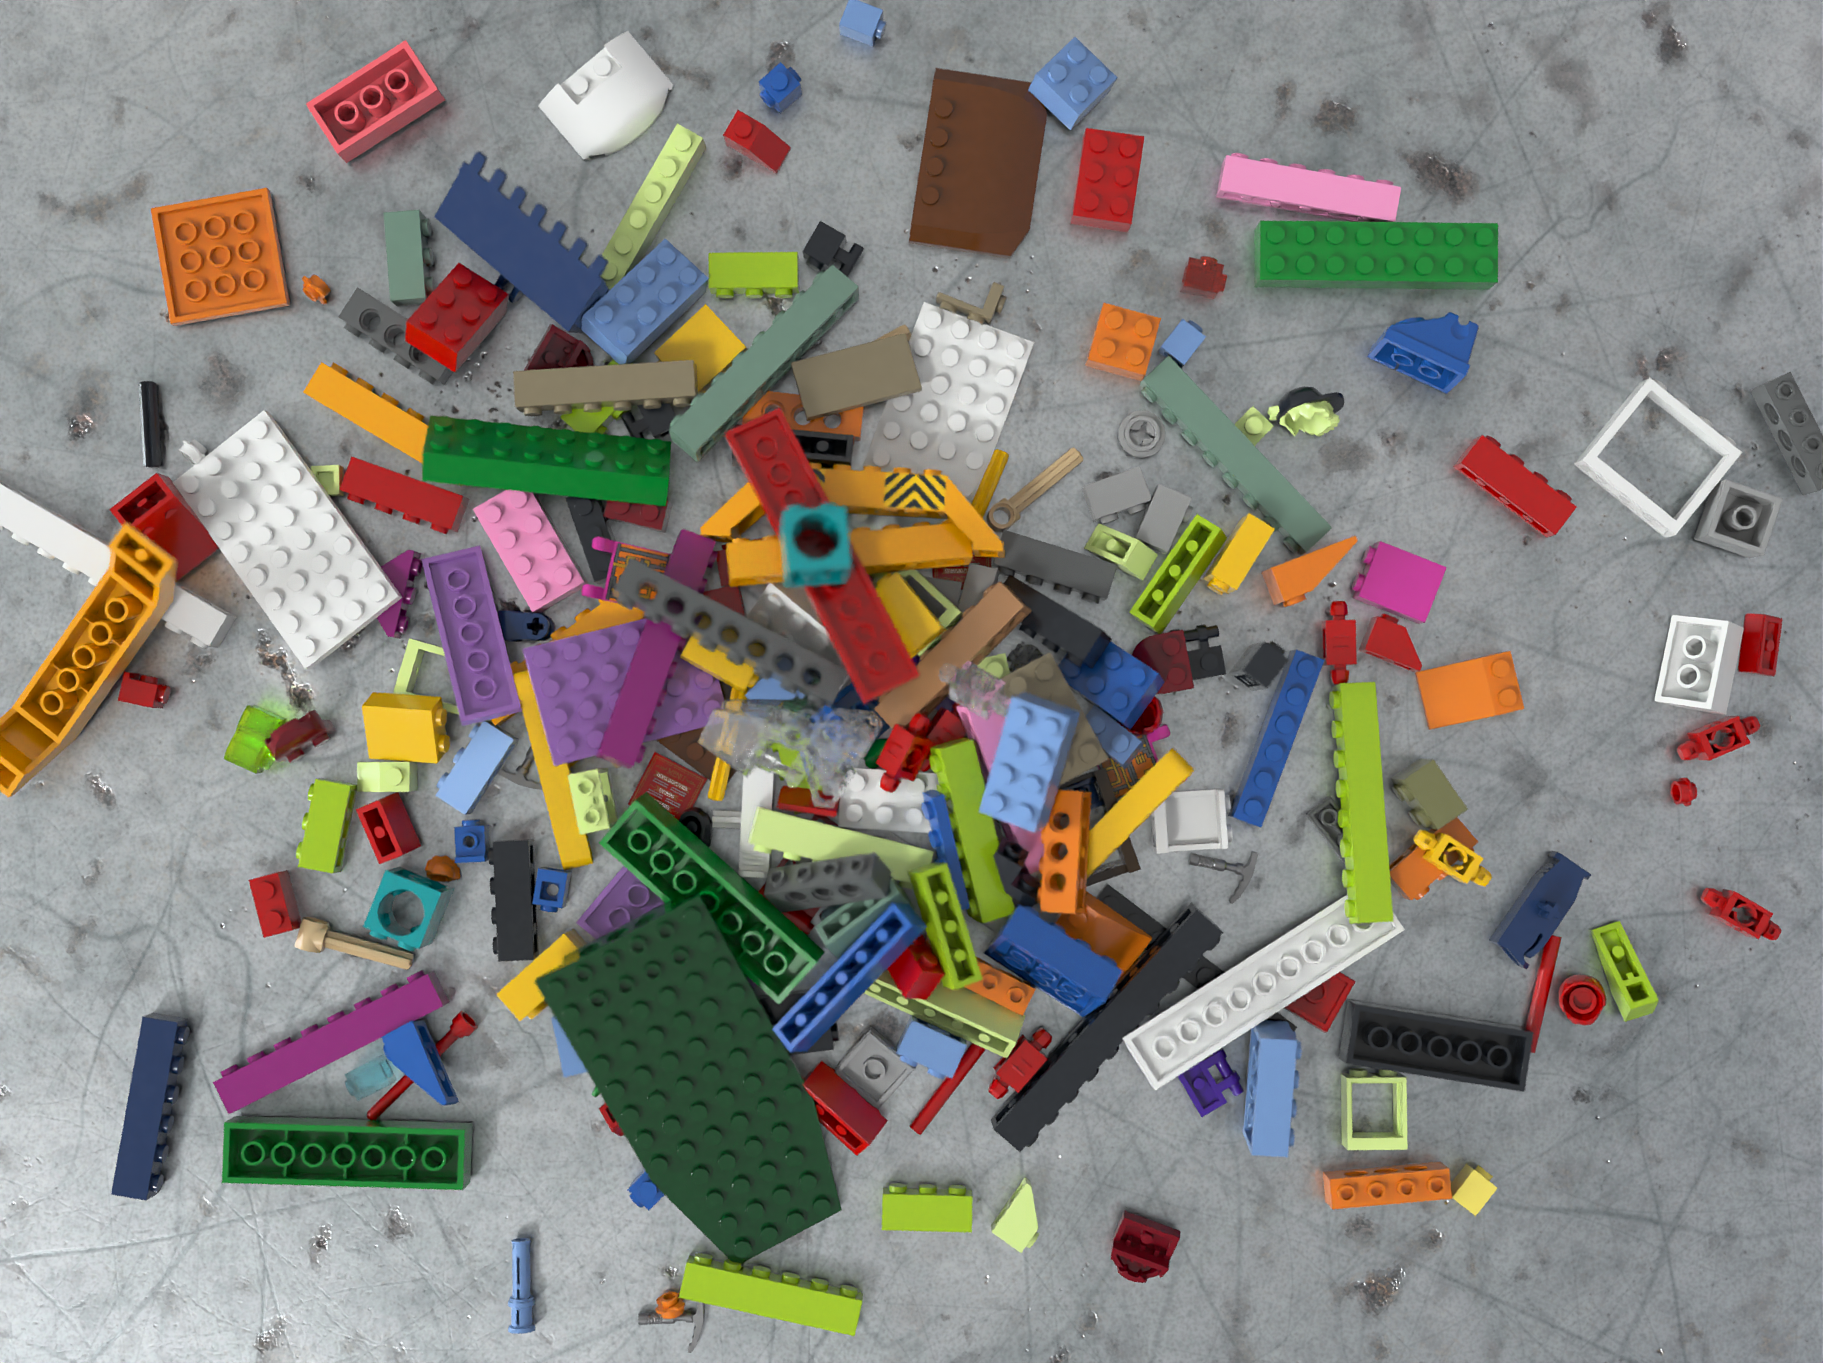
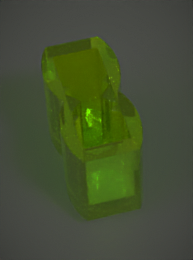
M247 705L239 720L236 732L227 747L224 760L255 774L269 770L274 762V757L263 740L270 738V733L285 724L286 719L256 705Z

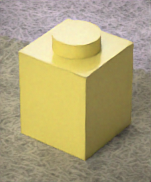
M1466 1163L1451 1182L1452 1198L1476 1216L1497 1190V1187L1490 1182L1493 1176L1479 1165L1474 1170Z

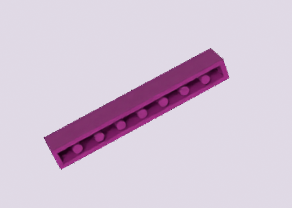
M682 528L677 536L663 575L703 594L708 579L703 578L707 567H713L718 554L717 551L713 550L716 541ZM677 601L667 604V609L672 614H680L684 610L682 604ZM649 619L646 620L596 757L629 769L634 767L635 763H641L646 751V747L642 746L646 734L651 736L657 719L652 717L655 707L662 706L667 690L662 688L666 678L672 679L677 666V662L673 661L676 650L682 651L687 639L674 633L671 630V625L663 621L657 624Z
M421 970L407 977L409 982L407 985L399 988L397 983L380 991L381 998L372 1002L371 998L368 997L354 1004L355 1011L346 1015L344 1010L327 1018L329 1024L319 1028L316 1023L300 1031L302 1038L292 1042L289 1037L273 1045L276 1051L266 1055L263 1050L247 1058L248 1065L239 1069L238 1065L235 1064L221 1071L222 1078L213 1082L228 1114L366 1046L404 1024L415 1021L450 1003L435 972L432 971L425 975L424 971Z

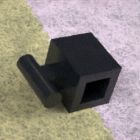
M820 221L802 252L807 260L805 263L819 272L822 269L827 270L837 261L842 264L839 270L848 277L864 248L854 243L849 252L845 251L843 248L847 243L846 235Z
M661 403L662 407L657 409H646L643 405H637L643 418L637 421L631 411L623 414L621 419L630 436L644 438L642 433L648 430L651 431L655 439H662L670 435V424L677 416L671 403Z

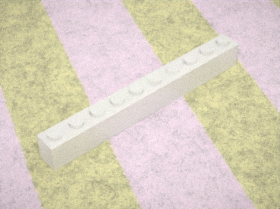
M0 480V530L3 531L6 528L13 532L11 537L27 546L29 543H32L39 547L37 552L48 559L54 560L55 557L65 562L62 566L63 568L77 575L81 572L90 577L88 582L96 586L109 568L111 550L108 546L110 543ZM175 582L173 602L161 619L166 621L164 626L178 634L184 631L192 636L190 639L192 643L207 649L208 646H220L236 616Z

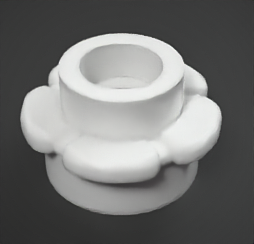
M195 439L191 442L187 440L182 441L184 445L179 449V452L188 461L195 465L203 458L205 459L206 456L204 454L207 450Z

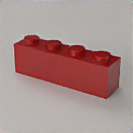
M1481 435L1475 438L1453 467L1546 538L1556 535L1577 508V506L1571 503L1572 498L1564 491L1554 490L1547 484L1548 480L1542 474L1535 471L1532 473L1525 468V463L1521 458L1512 453L1508 455L1500 448L1501 444L1493 437Z
M352 456L339 489L348 493V500L364 505L365 500L376 503L374 509L392 515L393 510L404 513L402 519L418 525L421 520L432 523L430 529L446 535L449 530L458 532L469 499L462 495Z

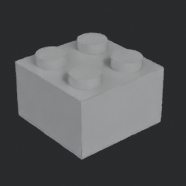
M1727 479L1719 481L1709 493L1694 539L1747 558L1763 556L1783 499Z

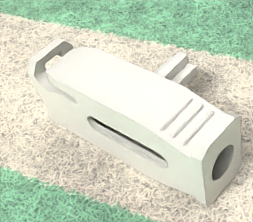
M747 761L744 766L742 811L713 810L712 828L741 829L739 875L741 877L767 878L768 869L771 868L772 852L767 854L753 850L755 844L749 843L748 839L757 806L774 810L776 762Z

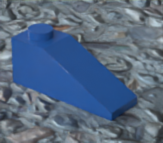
M410 1021L381 1037L384 1042V1053L392 1061V1064L442 1106L454 1105L459 1102L425 1021Z

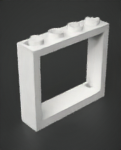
M1648 378L1639 382L1576 460L1574 465L1663 537L1667 538L1679 532L1742 452L1735 447L1736 443L1733 439L1726 435H1720L1715 431L1713 424L1708 419L1702 416L1698 417L1689 410L1690 405L1680 398H1674L1668 393L1667 387L1662 382ZM1646 396L1722 456V459L1674 518L1597 457Z

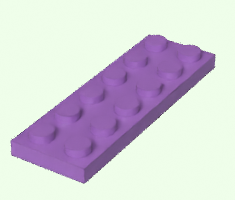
M480 545L421 559L462 726L522 712Z

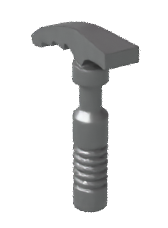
M531 746L526 753V759L523 764L519 765L516 769L517 774L507 772L504 769H500L498 772L499 775L518 785L543 790L540 782L528 781L525 778L529 772V766L532 761H535Z
M1251 851L1249 861L1244 867L1242 863L1231 864L1223 859L1199 856L1193 853L1189 856L1188 864L1222 872L1224 870L1234 871L1237 875L1242 874L1243 880H1240L1239 888H1236L1234 895H1231L1229 902L1233 904L1245 891L1253 876L1258 853Z
M698 1302L696 1312L692 1310L686 1311V1313L673 1319H665L656 1312L639 1313L638 1323L639 1325L674 1324L676 1321L694 1322L696 1325L693 1329L694 1335L688 1347V1353H691L697 1345L703 1327L704 1303Z

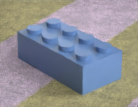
M664 239L582 315L581 330L619 365L631 364L706 293L709 278L667 239Z
M1027 692L1012 696L979 812L1033 833L1046 827L1080 712Z
M1264 1020L1253 1027L1250 1032L1243 1135L1251 1155L1288 1157L1289 1146L1293 1147L1294 1129L1290 1127L1291 1118H1295L1297 1113L1296 1099H1293V1089H1298L1299 1072L1295 1070L1296 1059L1300 1060L1301 1042L1297 1041L1296 1033L1292 1031L1287 1021Z

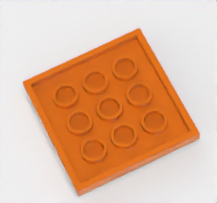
M268 188L151 208L171 325L178 326L290 306L271 192Z

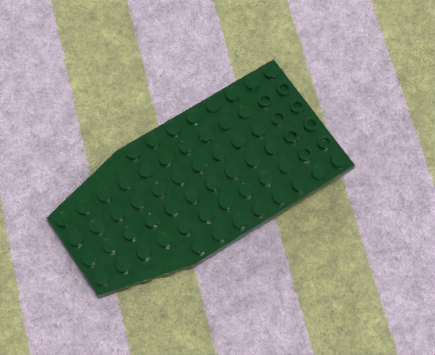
M700 893L674 905L672 900L567 954L563 958L562 965L535 979L536 986L652 1183L732 1262L743 1263L842 1210L814 1099L802 1086L805 1081L786 1046L772 1030L774 1028L773 1023Z

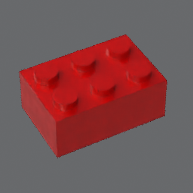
M1092 128L1085 129L1070 224L1121 232L1129 231L1132 224L1145 136Z
M458 263L406 321L405 341L456 373L506 315L509 294L466 266Z

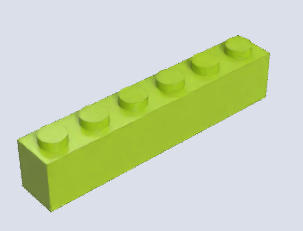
M960 738L931 747L932 756L929 757L933 772L937 774L939 785H937L936 789L944 794L970 906L966 911L969 917L982 924L1011 915L1015 910L1013 900L1004 891L993 857L999 845L993 818L979 812L985 792V785L974 740Z
M696 1253L695 1256L689 1255L679 1298L855 1336L863 1300V1293L858 1292L856 1287L850 1285H841L840 1288L829 1286V1282L816 1278L806 1281L800 1279L799 1275L790 1272H783L782 1275L770 1273L771 1270L763 1266H754L753 1269L741 1266L742 1263L732 1262L730 1259H726L724 1262L712 1260V1256L704 1253Z

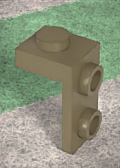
M993 282L983 309L941 292L937 294L936 303L940 305V309L953 312V314H956V312L967 315L968 320L977 321L980 325L984 323L990 325L995 312H1002L1007 296L1002 295L1004 286Z

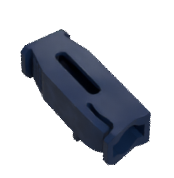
M1556 851L1549 853L1548 856L1551 860L1531 877L1489 939L1493 944L1500 946L1513 963L1526 970L1529 964L1526 963L1524 957L1531 958L1535 956L1545 946L1574 904L1583 879L1588 880L1591 876L1589 872Z

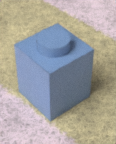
M859 0L848 1L839 23L841 35L872 47L876 38H882L886 27V22L883 21V10Z
M1182 319L1162 344L1158 353L1165 358L1169 355L1182 369L1206 336L1202 334L1203 329L1191 320L1186 322Z

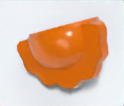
M436 855L427 861L425 867L427 878L439 882H450L460 879V868L456 865L455 860H450L447 856Z

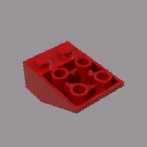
M155 473L109 509L122 526L124 523L131 524L177 561L175 582H178L220 549L168 476Z

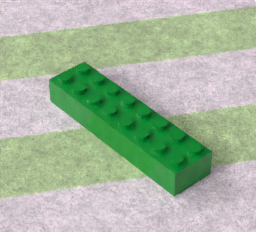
M1260 221L1255 228L1254 287L1489 290L1498 283V223Z
M430 415L423 447L422 481L666 506L672 441Z
M647 792L630 805L599 842L602 847L665 903L672 900L674 905L700 893L745 975L778 1004L787 997L825 953L822 948Z
M234 1116L224 1122L222 1183L464 1190L471 1179L472 1123Z

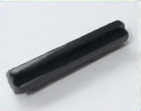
M153 381L139 382L138 386L143 465L148 469H156L162 466L157 384Z

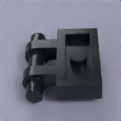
M1203 624L1197 625L1196 629L1184 631L1186 642L1198 640L1199 649L1187 651L1193 680L1225 675L1226 669L1221 645L1209 647L1208 638L1219 637L1218 626L1206 627Z

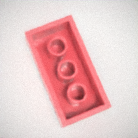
M405 40L306 103V106L337 154L348 163L444 102L445 98L414 50Z

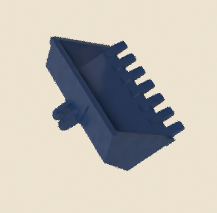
M481 151L476 152L469 164L464 161L461 165L459 174L434 217L500 273L495 282L497 287L503 290L508 286L509 282L514 285L508 296V300L511 303L515 304L525 294L565 330L582 334V315L609 291L604 279L601 278L608 265V260L604 256L598 255L592 265L588 267L581 261L588 243L579 237L571 249H567L561 241L567 232L568 226L563 221L558 220L550 233L546 231L541 224L548 209L542 203H538L530 216L526 214L521 207L528 192L522 186H517L510 198L505 196L501 189L508 177L507 174L500 168L496 169L490 181H488L481 175L487 162V157Z

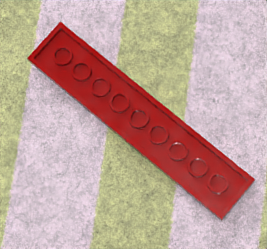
M780 407L725 432V437L779 541V525L782 510H787L788 507L794 505H804L806 509L819 508L821 504L830 503ZM803 531L798 537L793 538L797 550L811 559L826 558L833 549L835 550L832 540L820 531ZM849 540L851 570L847 582L844 584L803 587L865 704L918 678L920 673Z

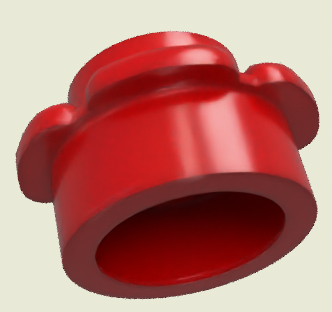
M1686 777L1672 782L1670 791L1674 803L1690 806L1691 801L1697 797L1696 785Z

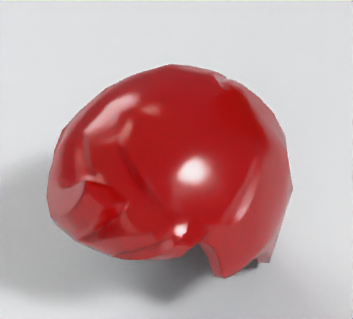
M1584 974L1570 976L1564 980L1559 988V1006L1566 1013V1017L1574 1024L1583 1026L1593 1024L1606 1005V994L1603 986L1592 976Z

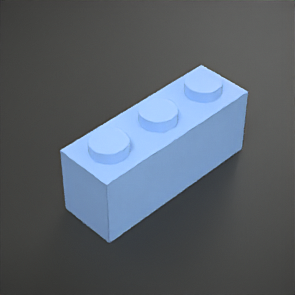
M490 720L483 721L482 724L478 722L469 734L471 741L466 749L460 748L452 761L455 763V766L450 773L445 772L436 785L439 790L435 796L464 815L473 812L519 741L518 738L498 725H494Z

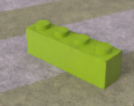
M1196 514L1129 613L1138 622L1152 631L1162 634L1227 540L1222 529Z
M933 862L908 871L922 920L928 926L926 932L932 952L945 972L941 980L943 986L956 990L982 980L947 863Z

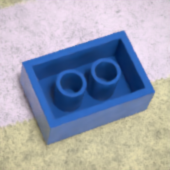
M1111 641L1093 669L1085 664H1082L1080 668L1065 658L1066 655L1058 665L1072 691L1091 704L1096 705L1129 730H1131L1165 683L1159 673Z

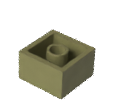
M1418 759L1390 778L1394 783L1392 787L1393 792L1401 802L1404 800L1411 808L1409 815L1418 826L1423 825L1425 828L1439 830L1468 810L1434 759Z

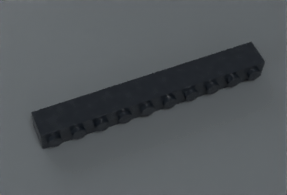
M1191 902L1115 984L1106 1001L1090 1012L1047 1058V1061L1019 1093L1016 1092L991 1119L994 1131L1019 1152L1025 1147L1033 1145L1039 1136V1131L1045 1125L1049 1126L1056 1120L1059 1115L1058 1111L1065 1103L1069 1104L1077 1097L1078 1089L1086 1081L1090 1082L1096 1077L1099 1067L1106 1059L1110 1060L1117 1054L1119 1045L1124 1041L1122 1038L1139 1028V1023L1146 1016L1153 1015L1159 1008V1002L1166 994H1172L1178 988L1179 980L1187 972H1192L1199 965V958L1207 950L1210 951L1218 945L1221 940L1220 936L1223 934L1222 930Z

